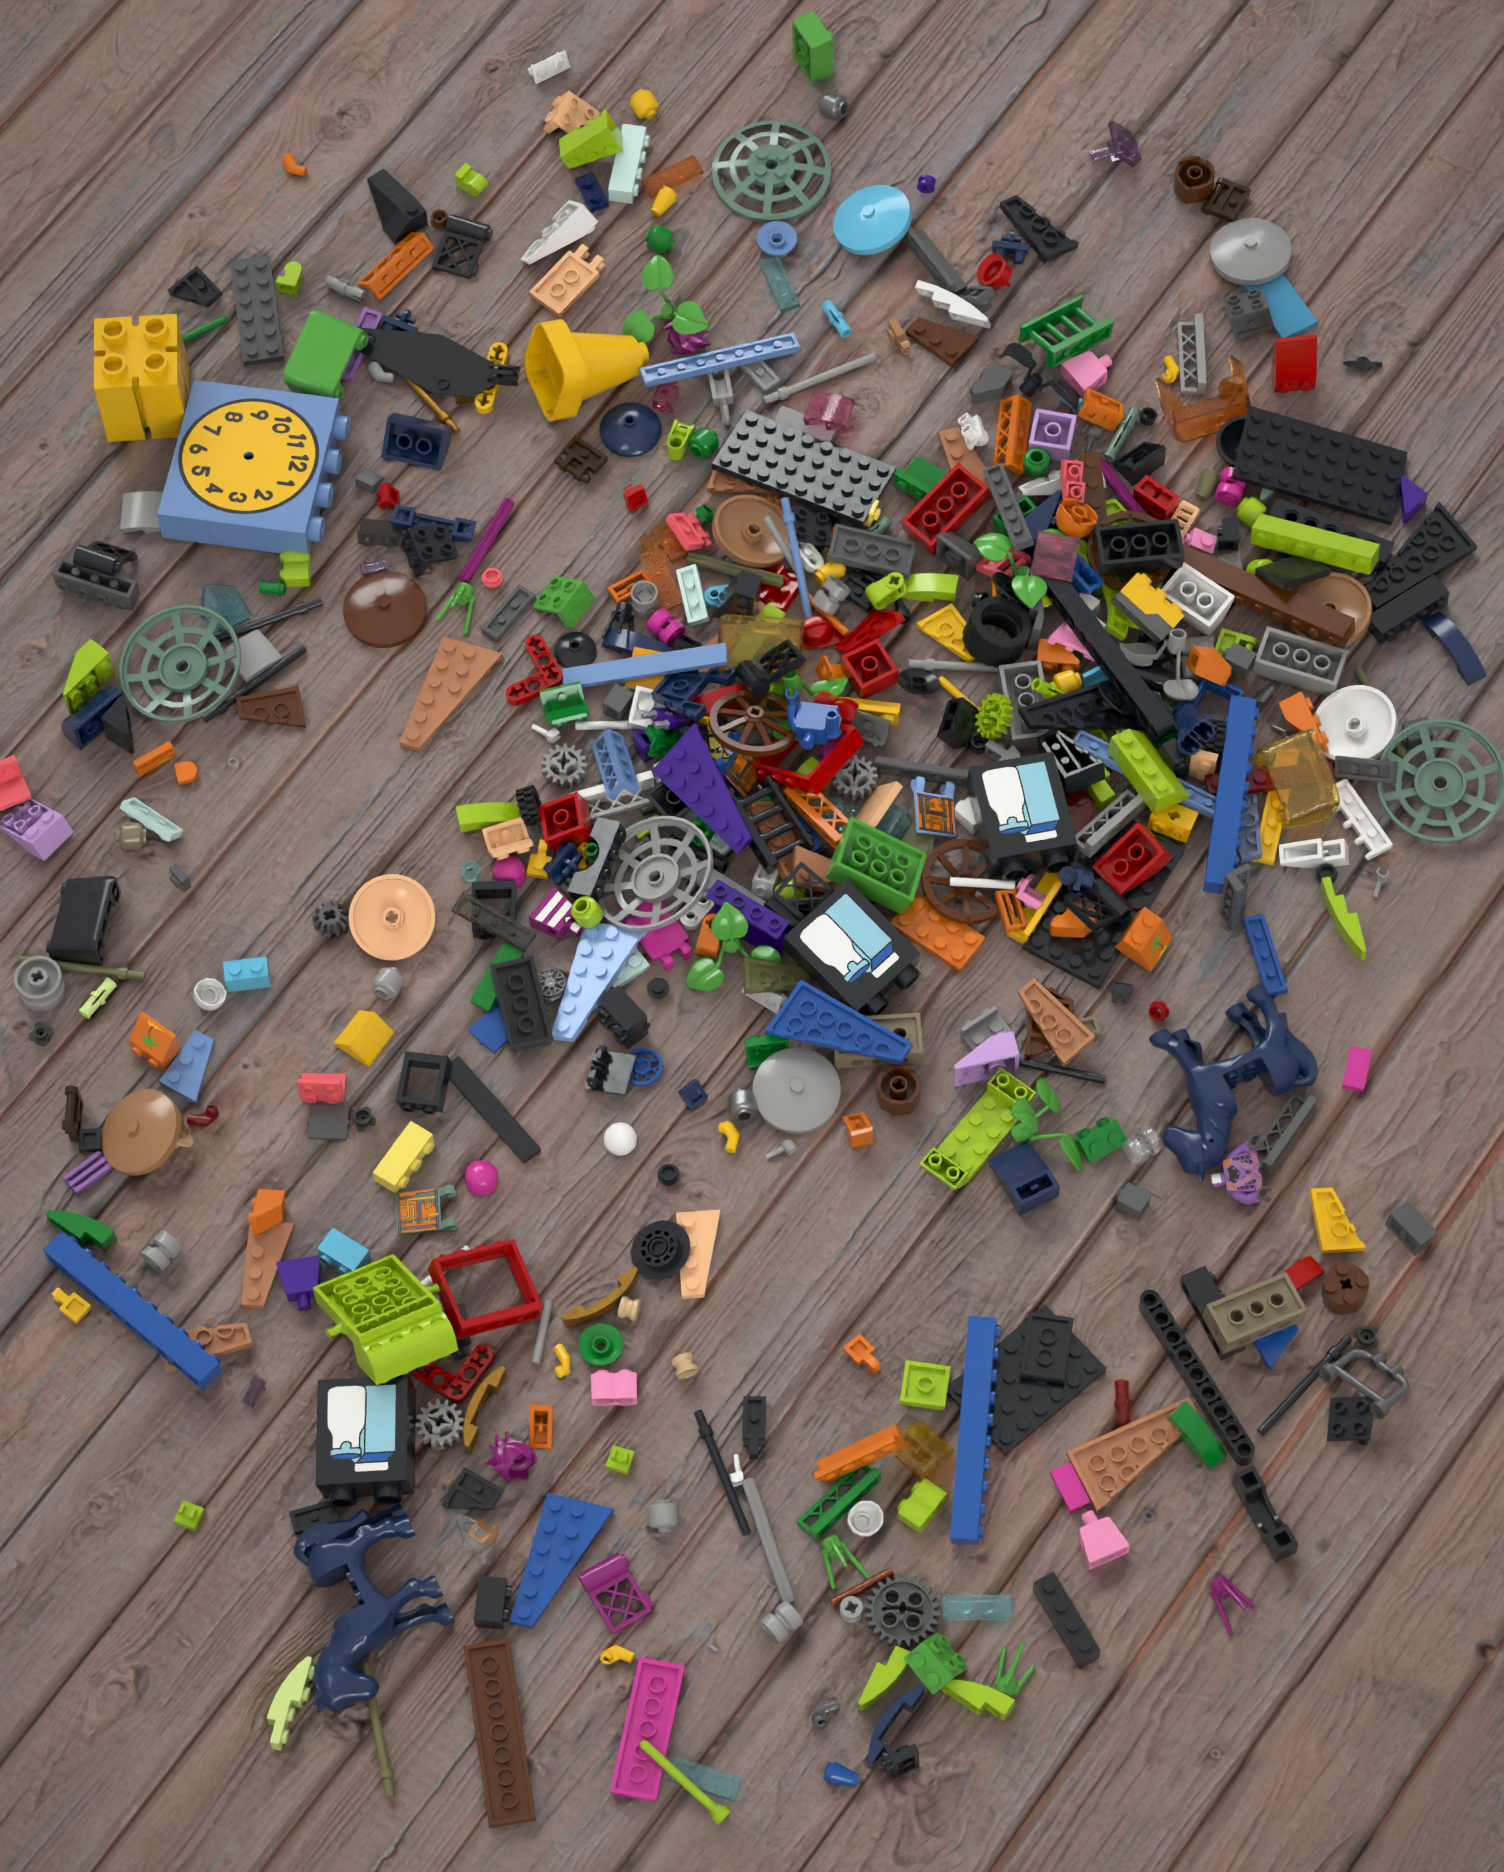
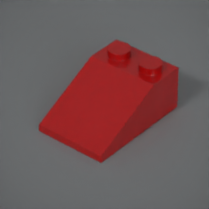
M1317 335L1275 339L1271 367L1274 393L1315 389L1317 379Z
M1138 822L1092 867L1101 878L1105 879L1123 896L1159 872L1173 856L1148 827Z

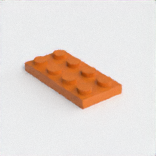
M915 892L913 902L902 915L897 913L890 922L903 936L960 973L986 941V937L966 924L953 922L938 914L930 906L926 898Z

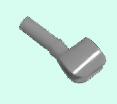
M1381 867L1377 869L1373 898L1378 897L1382 884L1388 881L1389 870L1386 875H1381L1379 873Z
M785 1140L780 1147L765 1155L769 1159L785 1151L788 1156H791L797 1151V1148L791 1140Z

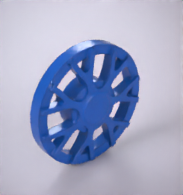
M637 1048L628 1053L631 1055L640 1053L642 1057L635 1061L632 1073L635 1072L637 1075L632 1079L630 1078L629 1083L641 1087L648 1086L660 1078L663 1072V1062L660 1055L653 1049ZM648 1053L653 1055L650 1061L646 1059ZM659 1062V1067L652 1068L651 1064ZM650 1072H654L656 1074L653 1078L648 1076ZM640 1076H645V1081L639 1082Z

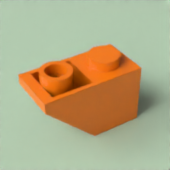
M1039 639L1037 660H1041L1043 673H1058L1067 669L1079 673L1080 660L1072 652L1065 650L1064 645L1057 642L1052 645L1047 643L1048 639Z
M1192 645L1186 661V665L1194 674L1221 686L1226 685L1231 675L1232 667L1215 648Z
M1075 903L1077 906L1082 907V904ZM1088 907V910L1095 911L1093 908ZM1069 908L1062 915H1056L1050 922V934L1052 936L1084 938L1091 932ZM1089 917L1094 923L1097 922V919Z
M258 1189L256 1198L252 1199L253 1212H249L248 1225H252V1234L257 1235L283 1222L286 1209L285 1190Z

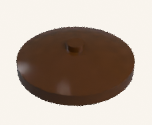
M382 571L361 578L350 588L344 600L343 615L349 632L358 641L371 647L392 648L410 641L420 632L427 617V603L421 587L413 579L401 573Z

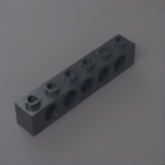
M1277 498L1269 516L1380 544L1378 562L1373 571L1383 572L1392 555L1394 542L1283 499Z

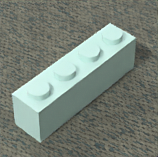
M623 124L621 129L623 152L617 153L615 156L608 195L609 201L633 204L634 196H638L639 184L637 182L642 179L643 168H641V164H645L646 152L644 150L645 147H649L650 135H647V130L644 126Z

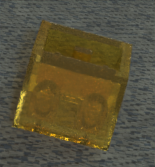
M920 1420L906 1427L901 1432L906 1446L891 1454L918 1479L923 1481L955 1450L927 1424Z

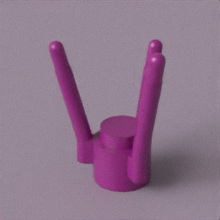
M1221 1575L1211 1582L1210 1587L1213 1591L1210 1595L1216 1603L1228 1634L1232 1636L1233 1631L1219 1598L1221 1597L1224 1600L1231 1596L1243 1610H1246L1247 1607L1240 1598L1251 1608H1254L1255 1605L1234 1586L1231 1580L1228 1581L1225 1575Z

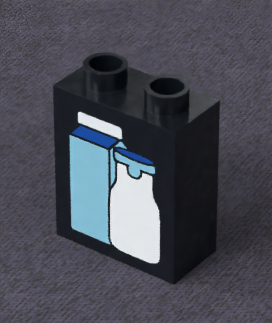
M1053 751L969 766L966 787L989 877L1002 875L1003 880L1012 881L1027 875V870L1044 867L1045 872L1056 873L1062 867L1070 866L1069 862H1074L1077 840Z
M848 879L784 937L783 949L829 996L862 1015H879L890 1003L884 997L885 994L895 985L902 991H905L921 975V972L916 968L920 958L919 951Z
M399 1375L386 1383L378 1385L370 1377L318 1380L316 1486L323 1497L329 1499L330 1505L349 1507L356 1504V1497L374 1496V1501L379 1504H397L402 1501L403 1494H415L416 1389L408 1375Z

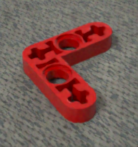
M530 635L525 642L526 651L538 673L512 684L506 689L507 702L512 706H518L539 697V690L560 686L563 683L562 671L544 639L539 635ZM532 643H535L539 646V653H537L536 648L531 645ZM541 658H548L550 660L549 664L545 666L540 665L538 661ZM550 670L553 676L557 677V680L554 681L553 679H550ZM531 683H538L540 685V688L535 691L530 690L528 687ZM512 693L519 694V697L515 698V696H512Z
M487 1345L477 1346L455 1376L432 1362L424 1366L425 1370L430 1373L428 1379H426L427 1373L422 1370L417 1372V1369H413L411 1374L415 1379L454 1403H461L466 1400L494 1360L493 1351ZM487 1352L488 1359L483 1358L479 1363L482 1368H479L476 1365L480 1360L479 1353L484 1354ZM474 1369L477 1374L474 1378L467 1379L464 1376L465 1371ZM437 1375H442L445 1377V1382L441 1385H435L432 1382L433 1378ZM449 1383L455 1390L461 1388L462 1394L454 1396L453 1390L448 1387Z

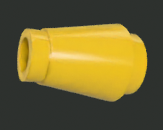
M667 186L660 189L650 210L651 213L661 217L676 202V192Z

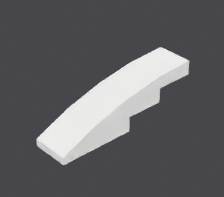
M920 280L917 281L915 288L918 294L932 298L935 307L949 310L948 313L951 319L990 329L991 324L988 318L964 299L936 285Z

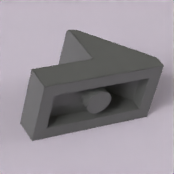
M970 286L959 297L984 314L992 307L990 297L995 292L989 286Z

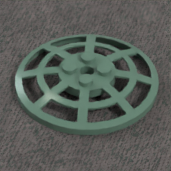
M762 121L738 129L723 141L713 159L712 181L719 199L735 214L760 223L772 221L787 222L807 214L825 197L831 181V162L824 145L810 131L789 122ZM772 127L771 132L758 133L749 138L743 135V133L756 128ZM780 127L798 131L808 138L800 141L791 135L779 132ZM770 137L769 145L758 147L753 142L760 138ZM778 137L793 142L794 145L786 149L778 145ZM733 139L739 141L740 144L734 150L731 160L719 162L720 155L727 144ZM816 143L824 157L825 168L813 166V159L807 148L808 146ZM745 146L752 151L748 160H737L739 153ZM802 150L807 164L796 163L793 154ZM769 164H774L777 167L774 169H768L766 166ZM747 167L749 176L741 182L737 176L736 168ZM730 168L731 179L736 186L728 195L723 190L719 181L718 170ZM795 170L806 172L804 179L798 186L792 180ZM812 174L824 176L820 189L809 200L802 191L809 184ZM755 183L765 188L764 195L748 189V187ZM785 185L791 190L783 194L773 195V189ZM743 193L752 199L764 202L763 213L746 209L738 205L734 200ZM796 196L802 206L787 212L771 213L772 202L785 201Z
M179 605L161 610L142 622L126 642L119 664L121 687L126 698L134 708L152 720L164 723H182L200 718L219 706L235 686L242 663L240 642L234 629L226 619L206 607ZM180 615H201L210 618L211 621L206 630L197 627H182ZM172 617L173 630L161 635L153 643L143 637L156 624ZM218 624L223 626L230 634L235 646L234 649L225 653L220 642L213 635ZM184 634H196L202 637L198 644L194 645L185 643ZM176 637V645L166 651L159 648L167 640ZM210 641L215 646L218 656L207 659L203 650ZM138 643L147 650L142 661L141 673L128 674L130 658ZM154 654L160 658L158 671L148 672L149 663ZM236 657L235 671L230 683L225 688L219 684L225 672L226 661ZM182 664H188V668L185 671H179V667ZM219 664V671L215 681L208 679L206 676L209 667ZM161 679L166 687L157 695L152 690L149 681ZM142 682L145 691L153 701L145 708L142 707L135 699L129 683ZM199 685L208 688L205 693L192 700L191 690H194ZM173 691L183 692V702H171L165 699ZM213 692L220 694L218 699L208 707L192 714V706L204 701ZM160 705L169 708H184V717L165 718L157 716L152 712Z
M1430 719L1412 724L1400 731L1389 742L1380 760L1398 762L1397 783H1395L1396 791L1384 793L1383 782H1376L1381 805L1391 821L1401 830L1420 840L1433 843H1451L1472 837L1482 831L1493 820L1503 802L1504 764L1499 752L1484 734L1460 721ZM1449 728L1463 732L1457 744L1449 741H1431L1428 729ZM1419 731L1422 744L1411 749L1403 759L1392 753L1393 749L1403 739ZM1470 737L1477 740L1487 750L1494 763L1481 767L1476 757L1465 748ZM1433 748H1447L1454 751L1449 759L1436 758ZM1424 751L1427 761L1419 769L1408 763L1415 755ZM1463 755L1468 759L1475 770L1464 773L1461 767L1456 764L1460 756ZM1403 771L1415 776L1414 787L1402 790L1401 779ZM1497 771L1499 789L1496 802L1493 805L1482 799L1485 793V775ZM1478 778L1479 789L1477 797L1465 793L1466 782ZM1442 779L1446 782V786L1444 788H1437L1434 781ZM1413 796L1419 798L1424 804L1419 814L1410 807L1405 798ZM1399 800L1405 811L1415 818L1410 828L1395 817L1387 804L1388 801ZM1460 800L1472 805L1465 813L1455 817L1452 807ZM1432 808L1443 809L1447 820H1433L1426 817ZM1478 808L1490 812L1481 824L1471 831L1462 834L1458 823L1468 819ZM1423 823L1436 827L1450 826L1454 837L1435 838L1422 835L1418 831Z

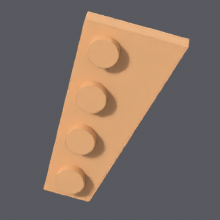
M721 1210L676 1213L677 1224L685 1229L690 1239V1254L686 1264L680 1270L682 1299L705 1297Z

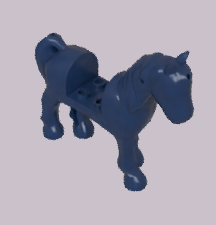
M1264 984L1253 987L1247 992L1246 996L1249 1002L1256 1004L1261 1009L1266 1021V1030L1260 1025L1258 1016L1249 1013L1243 1002L1232 1005L1225 1012L1230 1022L1237 1023L1249 1034L1253 1049L1249 1052L1225 1060L1204 1064L1200 1043L1191 1040L1186 1029L1177 1030L1172 1034L1168 1029H1161L1149 1038V1041L1155 1048L1167 1051L1177 1060L1187 1078V1092L1191 1109L1196 1116L1197 1130L1168 1126L1162 1134V1142L1165 1147L1174 1153L1185 1172L1196 1174L1199 1183L1203 1181L1205 1171L1219 1164L1228 1150L1231 1123L1233 1122V1117L1237 1114V1106L1231 1090L1237 1084L1243 1081H1252L1258 1075L1267 1091L1276 1097L1289 1091L1293 1086H1312L1317 1079L1318 1065L1313 1053L1302 1041L1292 1034L1288 1026L1286 1013H1278L1275 1001L1268 995V989Z
M400 1503L388 1510L378 1511L374 1517H371L366 1510L361 1509L350 1519L326 1522L310 1527L301 1534L295 1544L293 1553L300 1562L308 1567L309 1574L316 1587L324 1588L348 1579L360 1605L337 1618L333 1625L335 1632L331 1634L330 1641L325 1644L317 1663L314 1665L312 1681L317 1692L314 1705H318V1713L325 1708L336 1711L350 1703L368 1701L375 1698L379 1690V1683L374 1677L359 1673L354 1669L358 1662L369 1652L381 1648L398 1633L426 1622H436L443 1626L455 1623L446 1602L439 1604L437 1607L423 1603L409 1612L398 1613L412 1599L423 1596L436 1599L443 1596L434 1575L423 1581L413 1577L407 1580L395 1594L386 1597L377 1590L366 1572L365 1554L375 1543L386 1538L401 1537L408 1539L415 1536L412 1525Z

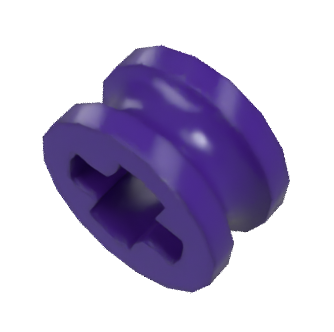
M921 175L918 178L917 189L927 194L934 192L936 179L930 175Z

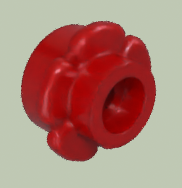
M1154 1001L1150 1004L1148 1014L1154 1021H1164L1169 1016V1009L1165 1002Z

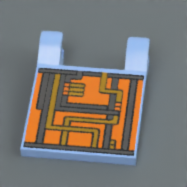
M917 776L916 780L911 781V788L914 792L916 832L950 838L956 837L953 804L955 784L947 781L946 785H941L940 791L942 795L923 792L925 778Z

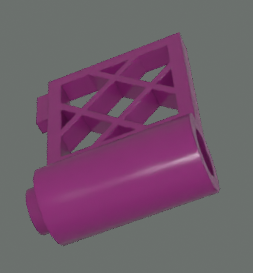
M618 1552L577 1575L582 1587L591 1598L612 1635L652 1612L650 1607L654 1606L647 1593L642 1594L627 1568L630 1566L625 1554L620 1555ZM628 1579L632 1586L630 1595L617 1592L618 1584ZM615 1586L614 1591L608 1590V1589H610V1588H612V1587ZM633 1591H635L638 1597L632 1596ZM603 1592L612 1594L610 1607L601 1605L596 1596ZM615 1595L629 1599L626 1611L613 1608ZM631 1599L641 1602L645 1610L638 1614L628 1612ZM603 1609L609 1610L608 1615H606ZM611 1611L625 1614L623 1623L613 1627L609 1620ZM627 1615L632 1616L630 1619L626 1620Z

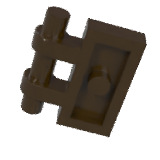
M575 435L562 449L566 457L562 459L557 456L554 463L563 472L567 471L572 474L573 478L578 482L582 481L588 484L591 477L586 473L590 471L596 474L608 461V456ZM574 461L581 465L578 469L571 465Z

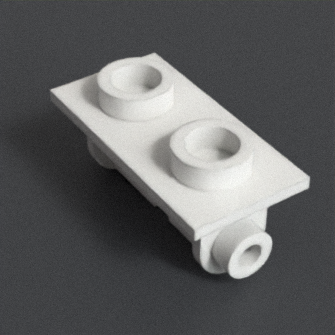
M566 51L556 52L555 55L546 60L530 65L528 72L531 76L533 75L535 84L570 68Z
M781 991L745 994L776 1014L780 1010L781 1004L783 1005L788 999L785 993Z

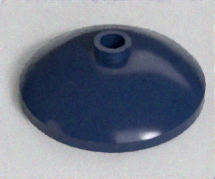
M628 402L614 406L603 416L600 423V437L605 447L612 453L623 457H637L649 452L656 446L661 436V423L657 414L651 408L640 403Z

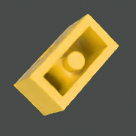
M1176 804L1156 814L1152 812L1147 827L1155 832L1187 843L1195 827L1199 812Z

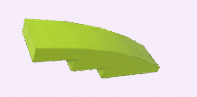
M1322 878L1320 890L1336 929L1360 961L1365 960L1367 950L1357 912L1348 913L1344 894L1335 896L1331 878Z

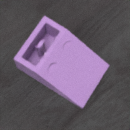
M33 799L17 804L0 821V829L29 853L43 861L74 833L62 814Z

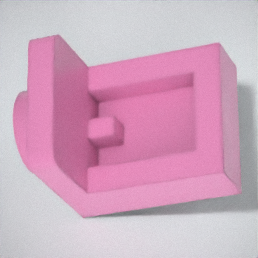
M1194 528L1190 533L1184 535L1182 543L1212 556L1217 537Z
M1030 874L1026 879L1022 877L1016 889L1019 891L1016 897L1022 900L1027 907L1038 910L1046 896L1029 887L1034 877Z

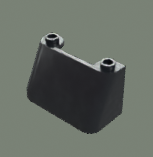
M97 876L67 879L66 883H63L61 887L62 899L51 940H48L46 944V953H49V957L52 960L102 966L104 958L100 957L99 954H101L105 946L103 940L112 906L115 907V901L119 902L121 895L117 878L114 876Z

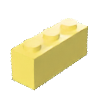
M410 1121L373 1171L375 1182L395 1194L400 1189H404L409 1182V1176L412 1172H416L420 1168L423 1157L426 1154L429 1155L435 1145L433 1134Z

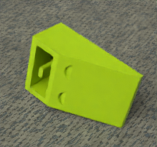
M92 639L76 652L63 691V697L70 715L78 711L90 697L95 696L99 688L104 683L109 682L115 674L109 652Z

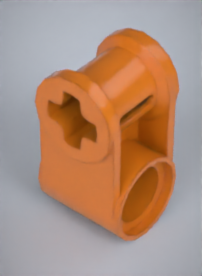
M708 914L703 918L696 945V955L718 957L720 939L716 938L710 929L712 921L716 916L715 914Z

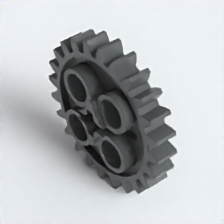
M896 1574L895 1581L886 1577L885 1585L880 1581L878 1582L879 1590L872 1588L871 1593L874 1597H867V1601L870 1604L865 1605V1610L870 1613L865 1614V1619L872 1620L868 1623V1628H875L873 1636L880 1634L881 1643L887 1639L888 1647H891L895 1642L899 1647H901L902 1643H905L907 1649H910V1642H914L918 1646L920 1638L923 1641L927 1639L926 1633L934 1634L932 1627H938V1621L935 1619L940 1618V1612L935 1610L940 1609V1603H933L937 1600V1594L930 1595L932 1587L925 1589L924 1580L918 1584L917 1576H914L910 1581L907 1574L904 1575L903 1580H900L898 1574ZM893 1595L898 1598V1601L890 1603L886 1598ZM912 1598H918L921 1600V1603L919 1605H912L909 1601ZM901 1608L905 1609L904 1615L900 1614ZM886 1618H893L896 1623L886 1625L884 1620ZM916 1620L919 1625L912 1628L907 1625V1622Z

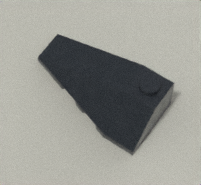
M382 169L367 178L383 230L394 244L403 240L410 232H416L428 225L427 213L423 206L386 170Z

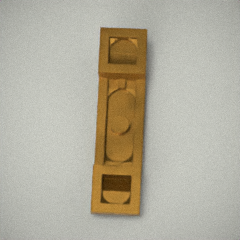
M636 1266L617 1278L619 1288L585 1310L579 1304L564 1314L562 1321L565 1328L589 1324L616 1309L620 1305L622 1297H628L637 1283L639 1276Z
M504 1366L494 1370L480 1384L469 1403L463 1429L467 1454L471 1455L480 1435L478 1427L474 1425L489 1392L498 1395L507 1377L506 1367Z

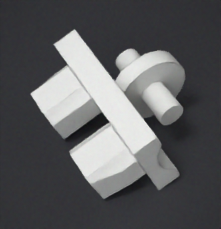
M965 413L958 419L966 446L970 450L974 448V445L983 446L988 442V433L984 430L981 418L977 414L972 418L968 413Z

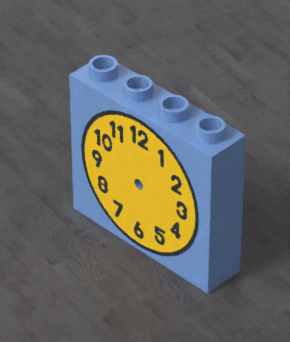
M194 380L157 513L162 538L274 553H284V551L306 554L309 551L310 553L312 541L322 542L324 536L325 518L319 517L321 507L330 508L332 504L333 483H327L329 474H339L341 468L342 451L336 449L338 440L347 441L350 432V417L341 415L339 398Z

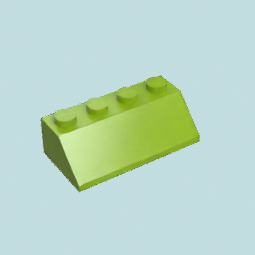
M1127 729L1111 737L1108 753L1153 814L1190 798V794L1144 733Z

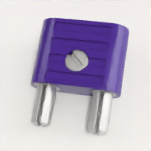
M667 707L652 708L650 711L641 713L642 719H652L654 721L653 727L655 729L663 728L668 731L676 730L677 727L690 726L688 718Z

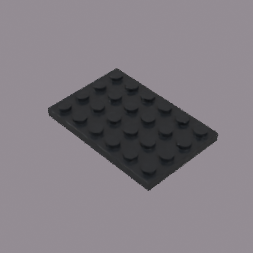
M1046 1305L1036 1312L1055 1315ZM1027 1320L996 1345V1347H999V1360L994 1361V1369H997V1382H993L992 1391H996L995 1405L991 1404L990 1413H994L993 1427H989L988 1435H992V1443L1004 1456L1009 1454L1106 1372L1107 1368L1073 1333L1071 1334L1065 1384L1019 1377ZM964 1373L950 1383L947 1390V1395L960 1409Z

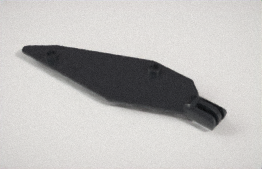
M358 327L366 331L369 336H373L368 341L367 346L359 350L362 354L433 394L475 397L492 385L518 387L517 380H519L520 376L518 374L520 366L495 364L444 335Z

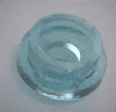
M467 860L459 867V874L466 881L476 880L481 872L479 864L473 860ZM468 868H473L471 872L466 871Z

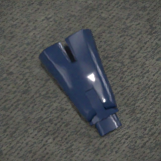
M1180 700L1173 707L1172 716L1176 726L1178 749L1183 754L1195 755L1203 746L1199 738L1205 743L1209 742L1216 734L1215 727L1207 717L1186 700Z

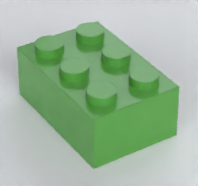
M813 11L793 20V58L812 85L832 76L834 66V37L832 33L825 29L822 19L817 17Z

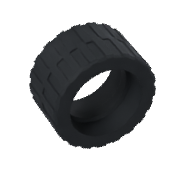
M996 596L984 598L973 608L963 629L962 640L969 654L987 666L999 667V665L1013 664L1020 658L1031 636L1032 621L1026 610L1012 600ZM983 625L998 626L1005 630L1011 639L997 638L991 635Z

